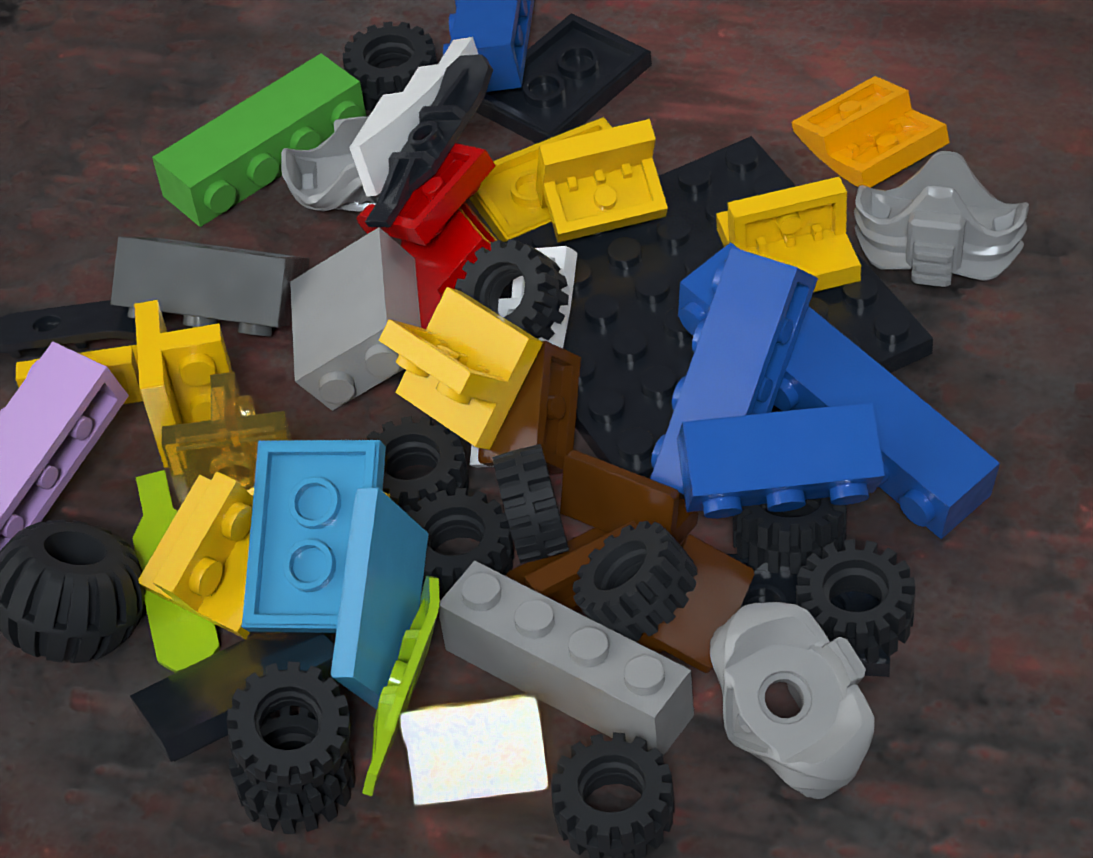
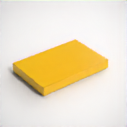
M604 117L493 161L496 167L481 182L479 190L469 199L498 240L505 242L508 239L552 222L548 207L541 208L536 191L539 145L612 128Z

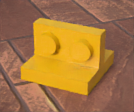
M650 119L539 145L536 191L541 208L548 207L557 242L666 217L668 207L653 161L656 138Z
M840 176L727 202L728 211L716 213L717 231L724 247L731 242L740 250L800 268L818 278L813 292L861 281V264L846 234L847 191Z
M450 287L446 288L426 329L389 319L378 340L399 354L396 363L406 369L395 393L473 446L490 450L543 344L539 339L464 292Z
M158 300L135 303L139 387L163 466L167 468L188 464L185 429L242 419L241 402L221 327L218 323L167 332Z
M216 471L212 480L199 474L140 575L139 584L147 591L247 639L250 632L242 628L253 496L237 480Z

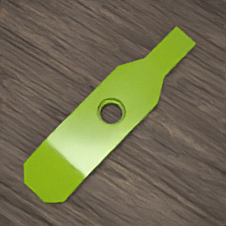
M165 470L136 477L143 517L132 539L135 554L142 570L145 569L178 512L173 508ZM145 589L144 600L156 657L160 665L177 673L219 651L220 643L214 623Z
M426 576L419 610L410 629L405 631L398 660L394 664L387 686L383 687L373 724L372 759L362 792L369 796H372L428 654L440 603L439 578Z

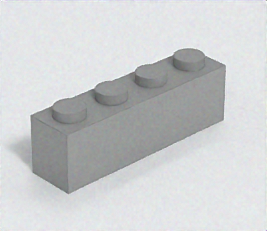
M474 561L440 600L438 613L445 649L448 652L613 738V732L625 733L626 742L632 743L637 736L647 741L648 752L656 747L664 756L694 716L690 669L477 561Z

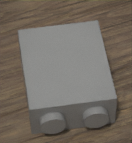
M378 227L290 281L295 382L332 411L404 370V368L396 363L399 354L378 341L389 319L421 328L415 258Z

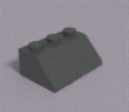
M118 236L111 305L129 307L128 317L135 318V303L158 300L162 315L163 312L183 314V325L200 327L217 324L218 319L239 322L238 332L272 336L273 327L288 326L291 323L290 281L308 271L309 258L150 236Z

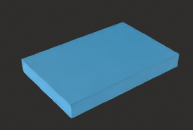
M380 440L258 441L242 628L249 632L336 633L355 493H357V488L378 487L383 491L386 446Z
M378 487L357 488V493H355L331 668L333 679L376 710L382 689L387 686L394 664L398 660L405 631L410 629L420 607L429 535L427 531Z

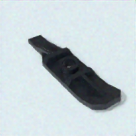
M482 54L459 56L446 68L435 100L431 106H423L420 110V122L410 132L408 141L400 152H392L388 158L389 173L375 207L365 220L368 227H391L411 194L434 176L486 94L493 69L487 58Z
M111 300L10 313L0 318V353H9L12 358L21 357L22 349H47L52 341L60 345L75 343L78 349L87 348L89 340L104 338L137 340L135 318L128 317L129 307L111 305Z

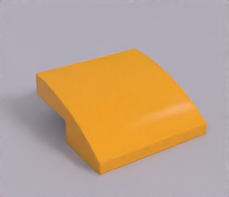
M877 76L866 80L791 122L795 134L820 160L842 178L857 187L865 185L871 188L950 143L947 124L913 110L909 90Z

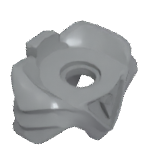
M369 116L336 119L334 122V133L316 148L310 150L284 148L282 150V176L292 195L301 205L316 211L332 209L363 211L368 204L376 205L380 193L377 196L366 197L349 148Z
M940 151L935 153L915 175L894 189L885 191L873 189L865 185L858 187L855 200L856 207L854 209V216L857 222L855 232L863 252L870 263L881 270L912 269L911 280L915 284L946 287L951 285L953 274L981 281L992 280L1012 263L1024 246V242L1021 239L1027 230L1026 218L1029 203L1014 204L997 200L975 177L962 155L956 152Z
M766 602L753 603L740 608L724 625L717 628L710 641V658L723 695V720L727 737L735 746L750 752L758 759L764 761L791 788L806 797L823 799L847 785L856 776L873 738L874 715L857 685L865 676L866 668L847 639L838 637L830 642L808 610L796 604ZM777 682L787 683L789 692L800 708V712L796 716L780 718L770 712L765 703V692L771 684Z

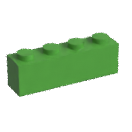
M320 53L153 156L152 159L163 197L199 227H202L282 176L281 152L284 148L296 150L316 148L334 133V122L336 119L366 116L360 81Z

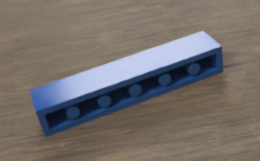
M731 242L680 281L678 317L691 335H694L698 324L704 318H707L714 298L712 284L718 266L724 260H727L731 247L737 248ZM808 306L774 405L782 411L873 402L885 477L878 487L900 504L903 513L910 521L921 527L926 526L942 539L991 496L1000 463Z

